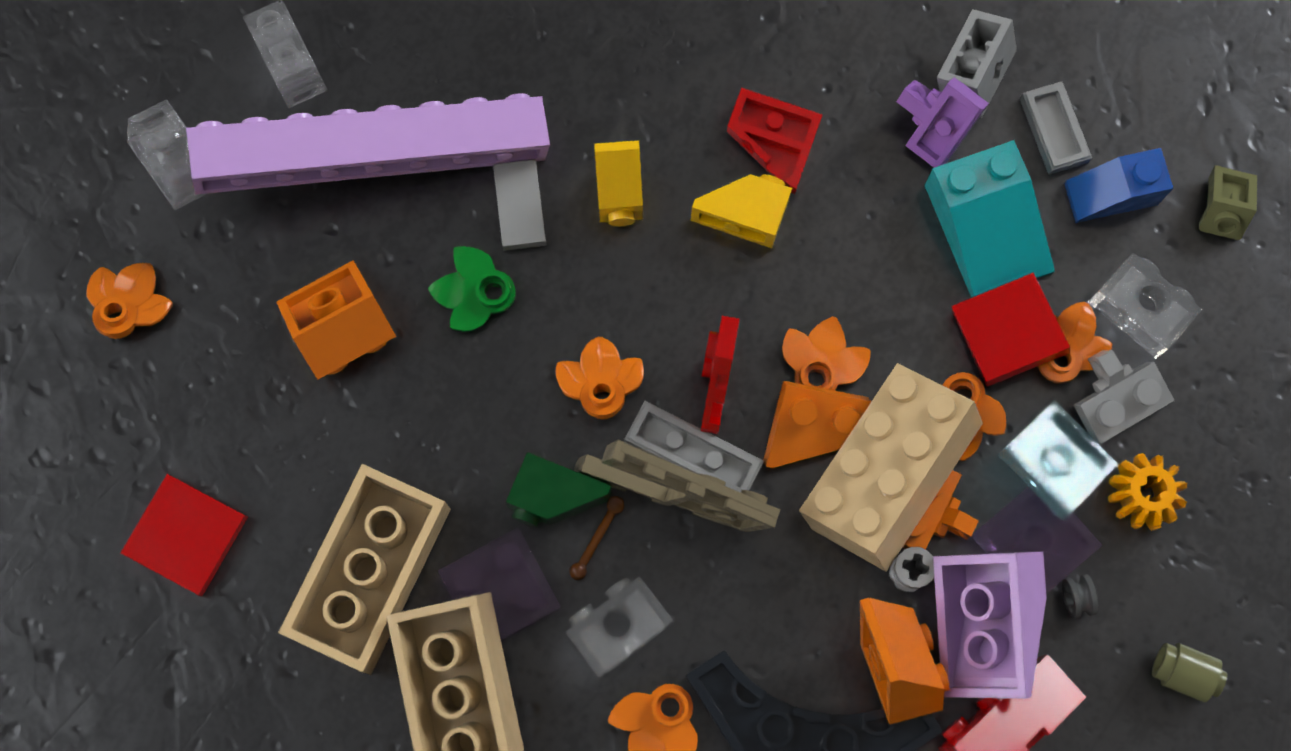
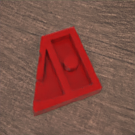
M741 87L727 125V133L772 176L781 179L785 186L792 188L791 193L795 194L823 114Z
M722 316L719 332H709L701 376L710 378L701 431L714 434L719 432L740 321L739 318Z

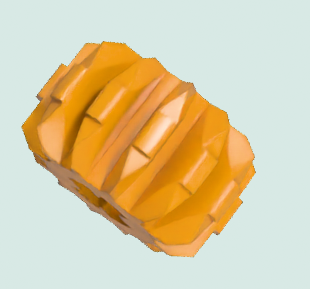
M1143 453L1134 456L1133 463L1127 460L1121 462L1117 466L1120 475H1113L1108 481L1112 487L1119 490L1110 494L1107 500L1110 503H1121L1122 508L1117 510L1116 517L1122 519L1131 514L1132 528H1141L1146 523L1151 531L1161 528L1162 521L1168 524L1176 521L1177 514L1174 509H1182L1187 503L1183 497L1176 493L1186 489L1188 483L1185 481L1175 482L1172 477L1178 473L1179 466L1173 465L1165 470L1163 469V456L1156 455L1149 462ZM1144 485L1145 489L1151 487L1154 497L1150 498V495L1144 497L1140 487Z

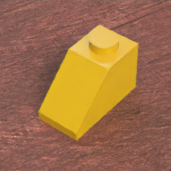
M639 140L595 143L600 222H609L611 226L621 227L635 223V220L643 219Z
M750 174L696 198L692 205L691 221L772 248L788 205L792 188L785 186V183L777 177L765 174L758 177Z

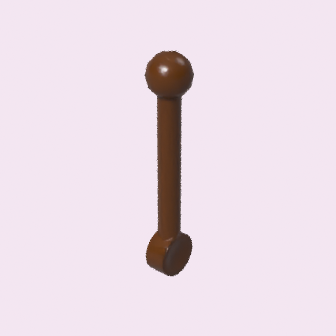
M612 496L609 498L607 513L578 563L571 565L569 574L574 580L584 579L587 574L586 566L615 515L623 512L625 503L621 497Z

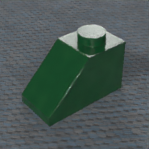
M527 452L507 497L506 504L509 509L514 511L512 518L537 528L539 522L552 525L608 502L612 490L608 484Z

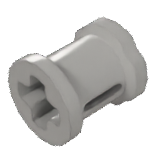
M910 547L903 550L889 567V577L894 582L895 587L903 592H915L917 589L928 585L934 578L933 556L921 547ZM911 560L916 561L915 568L922 571V574L913 580L908 579L909 571L902 568L903 565H906Z

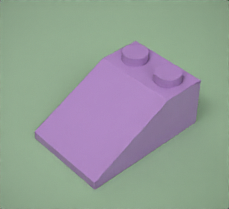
M1043 551L933 557L940 663L945 668L950 685V690L944 692V697L1031 698L1046 605Z

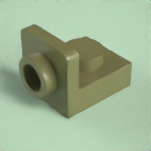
M1215 165L1208 179L1207 208L1199 221V230L1240 240L1257 211V175Z

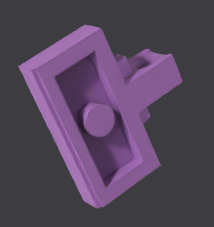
M955 77L947 83L942 92L935 88L930 90L914 80L903 90L896 101L914 115L912 120L918 125L905 146L934 168L948 163L989 103Z

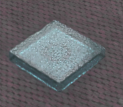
M1055 400L998 454L1062 521L1118 465Z

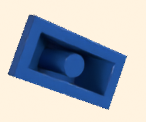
M1161 148L1117 157L1070 178L1064 183L1075 223L1159 205L1174 189Z

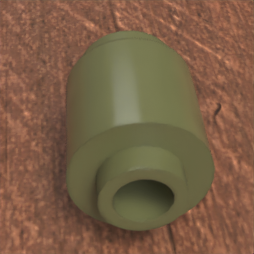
M1164 643L1155 658L1152 677L1161 680V685L1206 703L1212 696L1216 698L1220 696L1226 684L1227 672L1222 670L1223 664L1221 659L1181 643H1176L1174 646Z

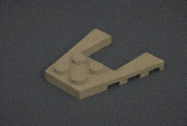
M619 440L606 446L602 459L588 454L579 457L573 470L580 474H587L603 480L613 489L626 492L627 489L649 497L653 502L665 506L675 505L692 511V515L744 532L774 528L780 509L767 504L768 498L764 495L749 490H741L740 493L726 487V482L719 478L706 474H696Z

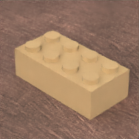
M897 363L799 512L813 531L887 572L982 426L983 422L975 402Z
M362 464L278 633L356 670L371 675L390 637L386 615L402 612L451 510L447 503Z
M491 592L386 615L414 751H524Z

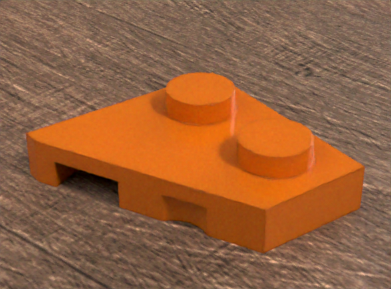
M783 381L763 463L766 467L775 468L840 450L872 401L865 396Z

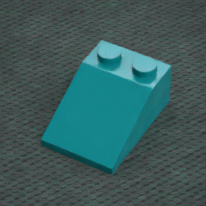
M1014 140L932 169L924 186L971 298L1033 272L1037 279L1055 272L1033 184Z

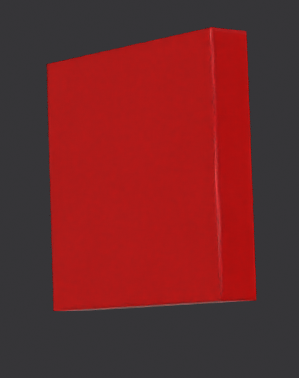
M1034 272L951 306L952 313L987 387L1070 353L1071 347Z
M167 474L120 553L202 597L248 517Z

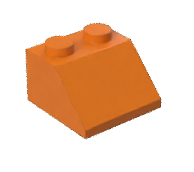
M354 260L276 301L294 342L317 380L327 374L332 375L342 371L349 362L366 353H374L382 349L389 340L396 337Z
M873 598L860 600V645L889 725L942 711L944 692L950 690V685L943 664H935L930 651L934 650V644L927 624H919L913 608Z

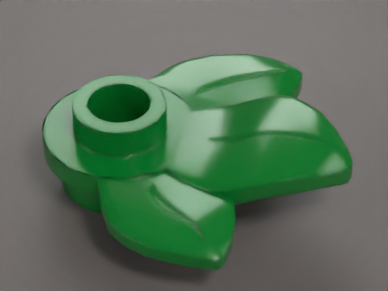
M467 246L454 248L453 258L457 272L438 279L428 287L429 293L439 305L453 310L450 328L463 332L473 331L482 327L491 314H499L509 309L516 297L513 280L506 273L495 270L494 263L489 254ZM492 287H498L502 290V295L498 299L492 300L486 296L487 291Z

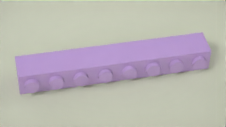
M523 93L510 95L505 100L487 101L486 98L474 97L460 104L445 105L440 101H430L416 108L401 109L397 105H385L371 112L357 113L353 109H341L326 116L313 117L309 113H296L288 116L287 119L268 121L264 117H251L243 120L242 123L223 125V123L218 121H205L199 123L196 127L186 128L195 195L493 166V164L534 159L536 161H545L550 147L542 96L530 97L528 94Z

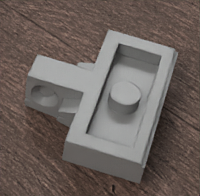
M1101 350L1088 358L1098 378L1096 382L1092 383L1095 392L1075 403L1074 407L1092 441L1095 444H1102L1175 400L1155 362H1145L1132 370L1129 364L1122 366L1113 350Z

